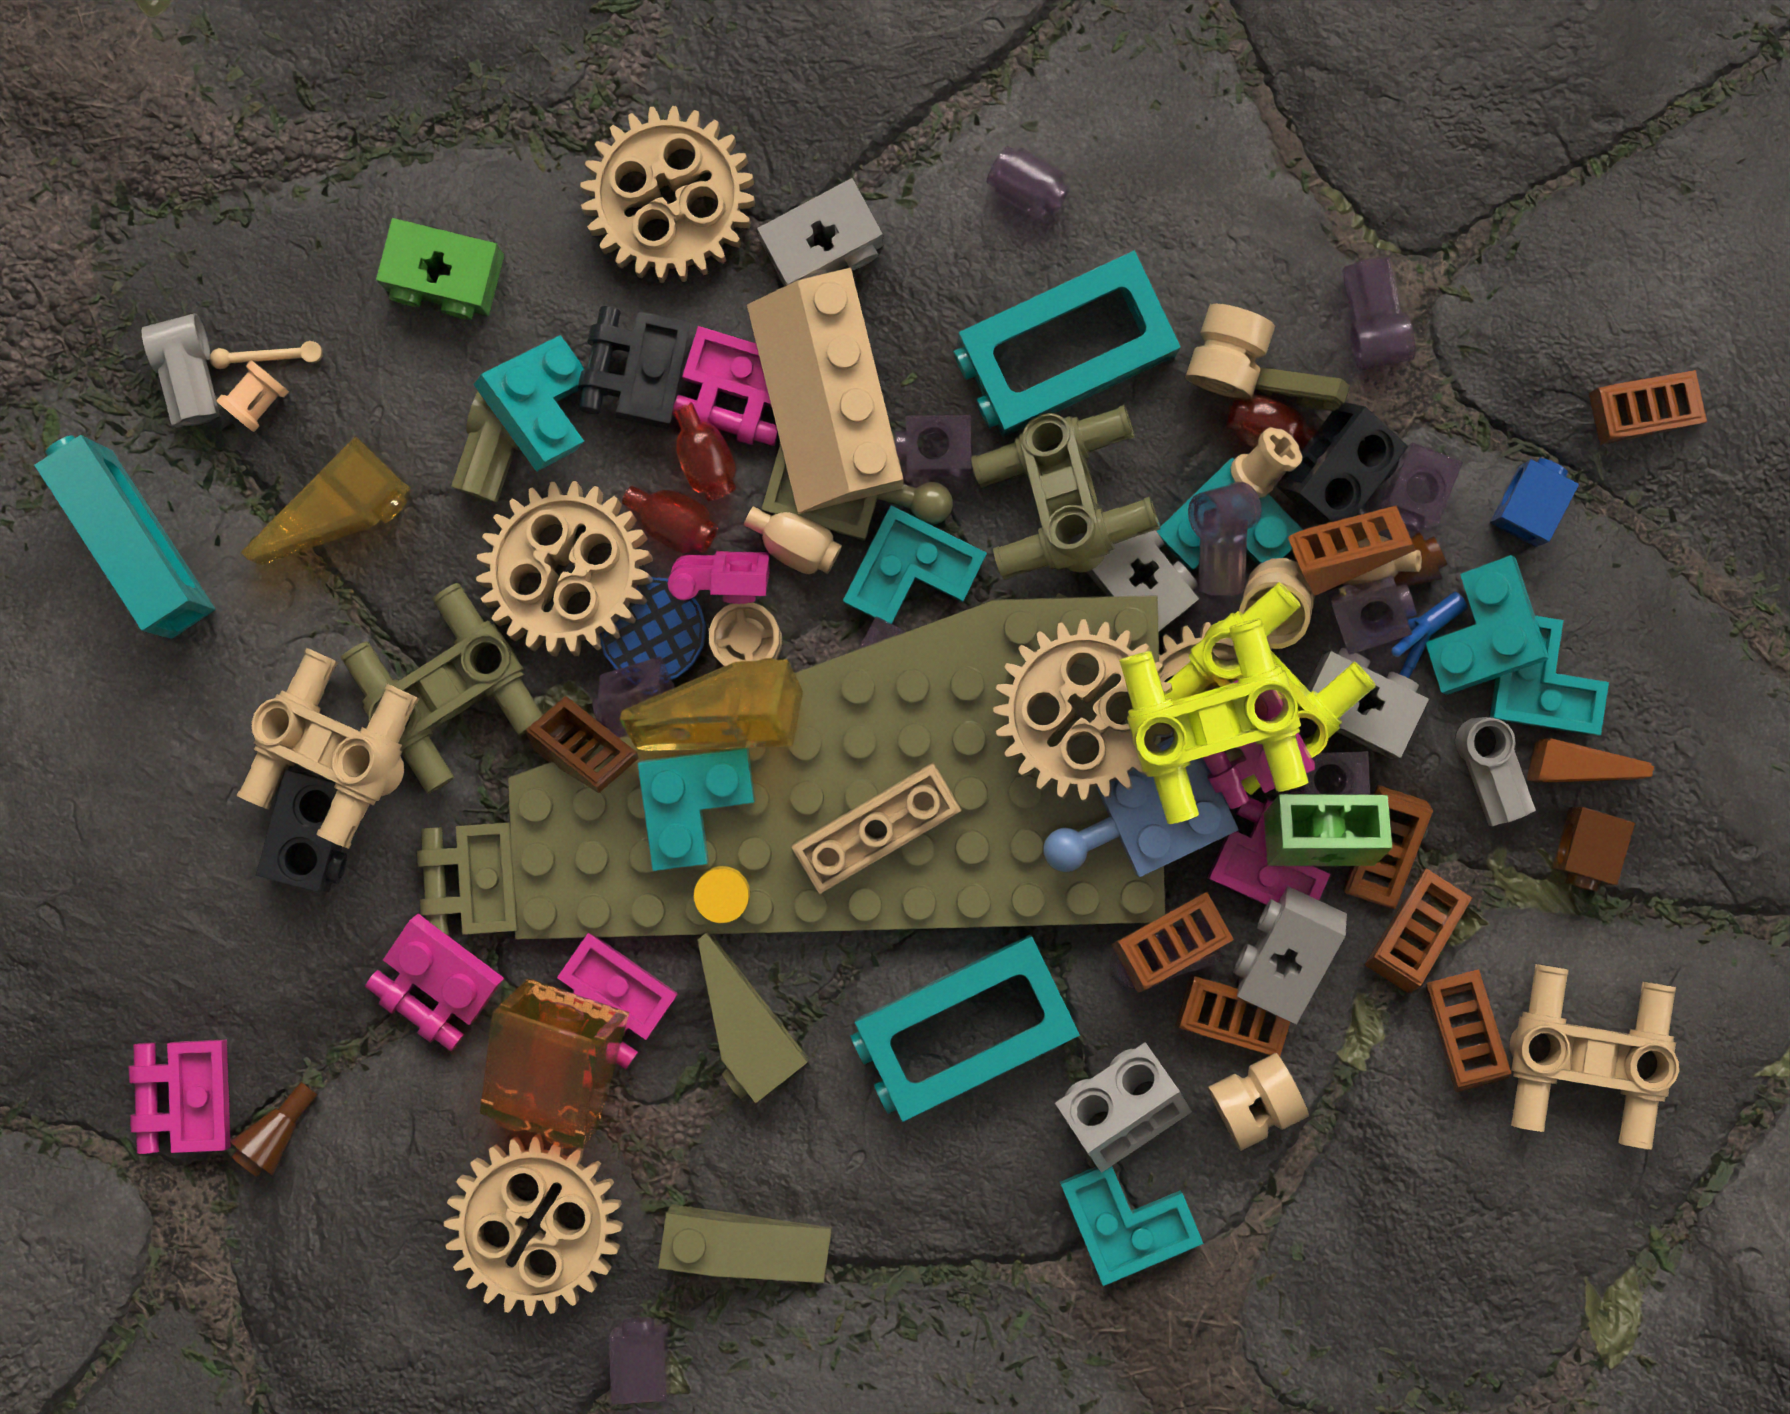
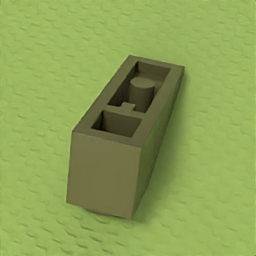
M707 932L698 939V945L721 1059L728 1068L722 1073V1076L740 1099L749 1094L752 1100L757 1103L808 1062L809 1057L716 938Z
M672 1204L666 1213L658 1268L717 1277L824 1283L832 1227Z

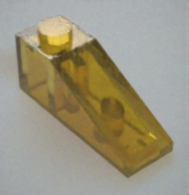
M355 436L241 553L248 560L263 565L373 527L380 520L387 523L403 509L407 503L403 496L411 487L367 444Z
M764 658L758 661L733 662L622 710L620 721L637 751L793 746L803 690L788 659Z

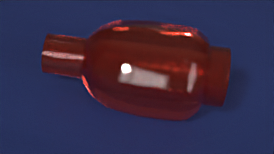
M1256 394L1247 400L1237 397L1230 408L1226 427L1236 431L1238 438L1243 443L1254 448L1258 445L1259 436L1269 427L1284 430L1301 447H1305L1318 430L1307 426L1304 417L1295 408L1279 400Z
M693 402L674 409V415L681 428L677 438L676 450L681 467L690 486L697 492H704L708 502L735 491L737 488L733 478L737 471L736 463L720 431L714 425L700 420Z
M632 485L623 496L622 504L640 513L641 523L645 531L671 549L681 553L696 549L705 553L716 537L718 524L710 521L707 508L686 495L672 490H659L648 494Z

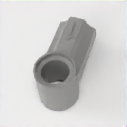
M194 313L142 327L144 349L152 369L159 374L171 425L176 428L196 426L211 422L212 419L219 417L220 413L206 360H210V347L206 331L199 316Z
M1487 717L1471 718L1464 722L1456 734V750L1461 758L1466 761L1488 825L1495 826L1511 822L1536 811L1514 750L1516 744L1515 735L1510 726L1502 720ZM1488 727L1495 735L1496 745L1489 755L1482 757L1474 747V738L1480 729Z

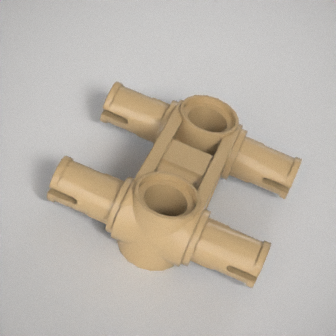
M306 648L305 655L287 691L282 690L280 695L277 694L274 699L265 701L254 713L252 733L255 737L254 744H256L254 750L258 752L237 796L269 810L272 799L283 779L284 772L288 770L289 766L294 767L295 764H298L336 782L334 788L338 789L327 816L316 835L349 849L351 840L369 804L374 805L376 801L380 800L381 796L393 792L402 781L404 762L400 756L402 745L398 742L419 698L387 684L383 697L367 728L362 727L360 731L355 730L320 713L322 708L318 707V704L333 670L339 662Z
M1535 964L1529 1011L1523 1012L1522 1017L1519 1016L1518 1027L1512 1033L1510 1039V1052L1513 1057L1511 1070L1514 1071L1513 1076L1518 1077L1511 1126L1544 1132L1551 1083L1557 1084V1079L1590 1084L1620 1089V1094L1626 1095L1618 1143L1631 1147L1652 1149L1659 1101L1665 1102V1097H1668L1669 1088L1676 1081L1679 1073V1061L1675 1055L1676 1042H1673L1674 1036L1669 1035L1676 987L1642 982L1636 1029H1630L1629 1034L1566 1024V1019L1561 1018L1568 969ZM1545 1033L1550 1040V1052L1545 1059L1535 1062L1529 1054V1044L1536 1035ZM1652 1051L1657 1059L1656 1071L1651 1077L1642 1079L1637 1071L1638 1060L1644 1053Z

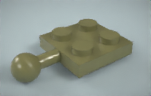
M780 443L761 510L771 515L784 512L797 514L829 529L831 532L865 541L877 499L910 508L916 518L930 525L939 524L950 515L953 500L949 490L937 482H926L917 488L903 484V489L798 514Z

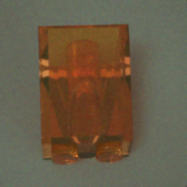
M528 978L493 1012L480 1114L495 1119V1122L503 1128L514 1131L528 1130L546 1136L547 1141L555 1146L583 1149L598 1130L630 1012Z

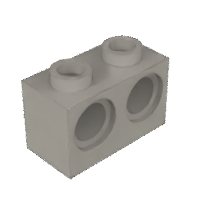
M1146 1042L1136 1049H1128L1118 1054L1108 1068L1091 1079H1084L1075 1083L1067 1090L1065 1096L1055 1103L1101 1173L1192 1112L1181 1092ZM1147 1081L1154 1082L1148 1092L1142 1095H1133L1135 1088L1141 1083ZM1104 1111L1108 1112L1106 1119L1102 1123L1088 1126L1089 1120L1095 1114Z

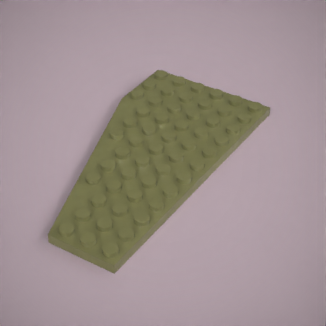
M1133 595L990 600L973 608L623 735L619 738L638 753L639 759L600 793H597L559 769L554 762H548L509 777L511 853L518 931H515V939L585 938L588 933L595 937L702 935L707 932L709 934L1151 923L1165 915L1164 866L1141 877L1137 876L1119 837L1088 851L1084 863L1076 870L1061 872L1055 870L1047 863L1043 851L1044 843L1053 831L1060 828H1071L1079 832L1108 818L1109 815L1096 786H1092L1088 801L1081 800L1078 786L1073 785L1068 795L1063 799L1058 797V781L1053 780L1043 791L1036 787L1040 774L1038 769L1023 777L1018 771L1026 759L1025 756L1022 755L1009 759L1004 753L1015 742L1014 738H1000L996 734L999 728L1009 724V718L996 715L993 712V708L1009 704V698L996 690L998 684L1013 685L1015 680L1006 670V663L1022 667L1026 661L1018 648L1023 645L1033 652L1039 650L1040 646L1036 634L1039 631L1045 634L1051 642L1057 640L1058 623L1061 622L1065 625L1070 635H1077L1081 619H1086L1091 635H1097L1102 624L1108 622L1111 626V639L1114 641L1124 631L1128 630L1132 634L1129 649L1133 651L1146 643L1152 652L1154 662H1159L1158 596ZM1081 658L1074 662L1070 669V679L1076 685H1088L1095 681L1099 674V664L1092 658ZM1119 674L1112 675L1090 702L1084 703L1080 699L1076 700L1072 705L1077 713L1076 716L1048 740V745L1050 747L1057 746L1079 719L1084 718L1089 723L1093 721L1097 716L1092 708L1100 697L1121 681V676ZM1129 696L1118 697L1110 705L1109 717L1114 723L1128 724V711L1133 708ZM1043 697L1035 701L1031 709L1033 722L1038 725H1048L1055 721L1060 711L1058 700L1052 697ZM1088 735L1075 739L1070 747V756L1073 762L1084 765L1095 760L1100 748L1098 740ZM1156 737L1154 743H1161V737ZM600 744L583 762L586 764L604 747ZM748 746L755 802L702 809L709 857L707 864L653 871L638 762L640 760ZM611 755L594 771L598 772L599 770H601L615 756ZM934 762L961 807V812L819 894L794 853L792 845ZM872 820L866 825V830L872 837L879 838L887 832V828L882 821ZM718 866H727L739 871L746 878L750 888V899L746 909L737 919L727 923H715L706 919L700 914L694 902V889L697 882L706 871Z

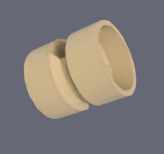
M1217 303L1210 304L1199 334L1205 341V345L1194 349L1185 378L1200 388L1222 396L1242 400L1250 399L1261 371L1255 360L1266 355L1275 325L1265 317L1239 307Z
M1287 558L1270 559L1259 564L1251 572L1239 608V612L1245 613L1278 582H1281L1299 601L1301 607L1267 636L1270 649H1283L1295 644L1305 635L1310 624L1315 596L1304 578L1299 564Z
M754 602L747 604L732 603L723 607L714 616L709 628V645L714 656L729 671L741 676H756L768 671L778 660L782 650V633L774 616L763 606Z
M1277 1053L1250 1065L1248 1076L1245 1078L1232 1074L1208 1087L1212 1100L1240 1151L1267 1138L1268 1129L1273 1125L1283 1130L1309 1117L1304 1100L1288 1069ZM1256 1099H1258L1260 1105L1256 1107H1248L1252 1105Z

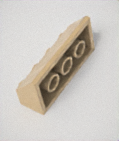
M851 267L797 280L747 304L798 514L903 489V476Z

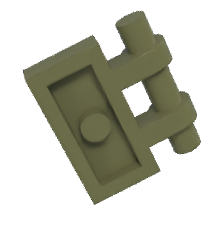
M510 822L456 826L457 848L447 849L443 848L442 827L421 829L422 850L417 851L418 867H423L425 899H420V915H426V920L446 935H449L448 914L461 913L462 935L518 931ZM458 864L460 896L446 897L445 865Z

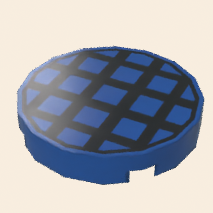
M652 577V583L637 585L636 588L646 598V604L630 603L627 608L636 619L635 623H629L619 618L615 625L619 630L620 638L615 639L606 631L599 635L605 657L619 673L636 682L662 684L680 678L696 664L704 647L707 625L701 606L694 597L689 600L677 599L668 589V579Z

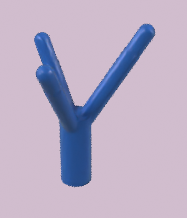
M1453 592L1418 618L1348 626L1342 629V635L1344 637L1412 630L1391 650L1393 656L1399 657L1413 646L1399 673L1410 678L1426 647L1425 642L1429 641L1432 634L1465 611L1467 603L1459 593Z

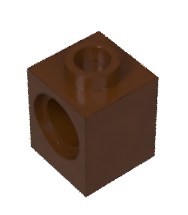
M1569 807L1552 869L1567 874L1566 884L1592 892L1598 891L1599 884L1618 885L1635 822L1585 807Z

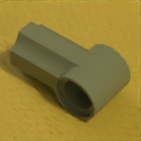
M477 392L466 425V432L469 436L451 487L468 495L497 503L515 450H520V448L480 393Z

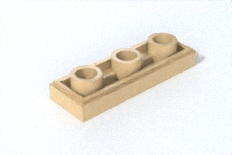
M933 762L793 844L792 849L818 893L821 894L961 812V807ZM872 820H879L885 824L887 832L884 836L875 838L868 834L866 825Z

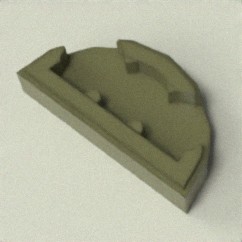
M1260 367L1261 371L1254 388L1269 396H1272V393L1290 397L1297 396L1295 405L1316 410L1335 411L1339 409L1341 404L1344 405L1350 385L1340 378Z

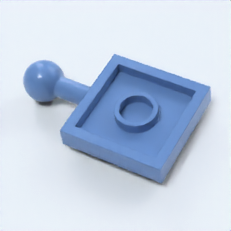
M1174 737L1157 745L1164 751L1170 747ZM1202 757L1190 761L1191 764L1186 767L1199 812L1197 817L1179 823L1168 824L1154 778L1147 777L1133 769L1129 772L1132 782V789L1130 790L1126 789L1117 779L1111 782V798L1106 799L1098 785L1096 786L1109 815L1108 818L1079 832L1071 828H1060L1053 831L1047 837L1043 851L1047 863L1052 868L1061 872H1070L1076 870L1084 863L1088 851L1119 837L1135 874L1141 877L1238 831V827L1221 792L1215 793L1207 776L1211 772Z

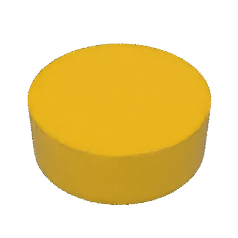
M718 866L706 871L694 889L696 908L703 917L715 923H727L737 919L746 909L750 899V888L746 878L736 869L727 866Z

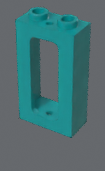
M1134 250L960 331L957 341L960 348L954 350L953 354L965 380L974 377L983 396L977 398L976 403L987 427L992 428L997 425L1002 437H1005L1026 427L1033 418L1041 414H1054L1176 357L1181 346ZM1120 289L1142 336L1022 392H1014L1008 387L993 355L996 346Z
M73 435L66 436L54 442L46 449L47 457L34 466L142 631L172 639L216 610L113 450L82 435L76 438Z
M1031 935L1025 936L857 1018L855 1024L859 1031L850 1035L863 1064L865 1065L873 1061L882 1078V1081L874 1084V1087L887 1114L897 1110L902 1122L1080 1036ZM1015 975L1026 976L1044 1013L1041 1023L921 1082L913 1083L906 1078L890 1045V1040L894 1034Z

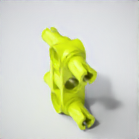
M1278 582L1245 613L1242 614L1239 611L1235 614L1231 613L1226 619L1211 625L1204 638L1191 649V653L1188 655L1191 661L1166 682L1171 683L1173 690L1165 695V698H1172V701L1205 692L1212 685L1218 688L1219 686L1222 687L1236 681L1238 677L1242 676L1238 659L1226 661L1215 656L1212 648L1216 642L1221 639L1232 638L1229 631L1230 626L1258 618L1262 620L1267 637L1301 607L1299 601L1281 582ZM1271 651L1275 666H1281L1282 670L1286 671L1290 688L1297 699L1299 718L1311 719L1318 725L1316 732L1312 736L1302 739L1313 758L1326 747L1328 738L1340 729L1339 725L1342 723L1340 717L1376 687L1375 683L1363 668L1354 661L1319 693L1314 690L1310 692ZM1255 774L1241 781L1245 791L1250 795L1261 787Z
M1261 618L1229 627L1242 676L1237 678L1238 682L1175 701H1172V698H1165L1151 651L1138 653L1119 660L1133 707L1128 711L1129 716L1127 717L1132 741L1136 748L1142 771L1146 772L1147 777L1154 778L1168 824L1183 822L1199 815L1186 767L1191 764L1190 761L1256 742V744L1263 745L1276 791H1286L1309 783L1295 736L1300 732L1299 727L1301 726L1297 699L1290 688L1286 671L1282 670L1281 666H1275ZM1267 690H1276L1280 693L1283 702L1280 713L1272 719H1259L1255 713L1254 706L1257 697ZM1156 723L1169 724L1174 730L1172 744L1162 752L1150 751L1144 743L1146 731Z

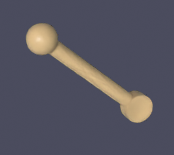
M314 341L305 342L301 348L229 353L223 348H218L210 354V363L216 369H224L230 363L250 362L251 360L256 362L303 358L308 363H317L323 356V350Z

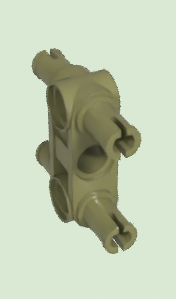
M1124 405L1079 420L1078 417L1072 418V416L1062 418L1052 413L1041 414L1033 418L1026 425L1024 432L1019 433V436L1015 437L1014 443L971 457L975 477L982 489L1024 474L1030 478L1042 527L1038 529L1039 534L993 548L998 570L1004 580L1046 566H1050L1052 570L1068 568L1074 572H1087L1096 568L1103 561L1105 555L1110 554V551L1115 549L1114 544L1154 530H1160L1157 513L1150 497L1105 512L1102 508H1099L1086 458L1090 457V452L1126 439L1135 438L1133 426ZM1060 443L1057 448L1045 452L1049 446ZM1085 533V536L1077 543L1068 544L1072 537Z
M459 583L445 588L432 598V601L456 637V640L453 642L454 646L403 679L393 680L367 641L356 645L340 657L365 696L362 703L364 704L363 709L369 717V722L383 697L387 684L419 698L410 715V721L398 743L402 745L400 749L402 751L401 755L427 794L439 790L455 778L430 739L433 735V730L486 696L488 698H495L519 736L527 733L526 729L543 715L521 680L524 677L522 672L524 668L518 661L514 649L504 639L495 624H492L490 621H483ZM496 645L502 655L501 664L496 671L490 674H482L477 667L476 657L483 647Z

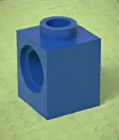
M1539 458L1537 462L1530 459L1517 468L1489 523L1535 547H1539L1550 542L1579 484L1566 478L1568 471L1561 465L1544 458Z

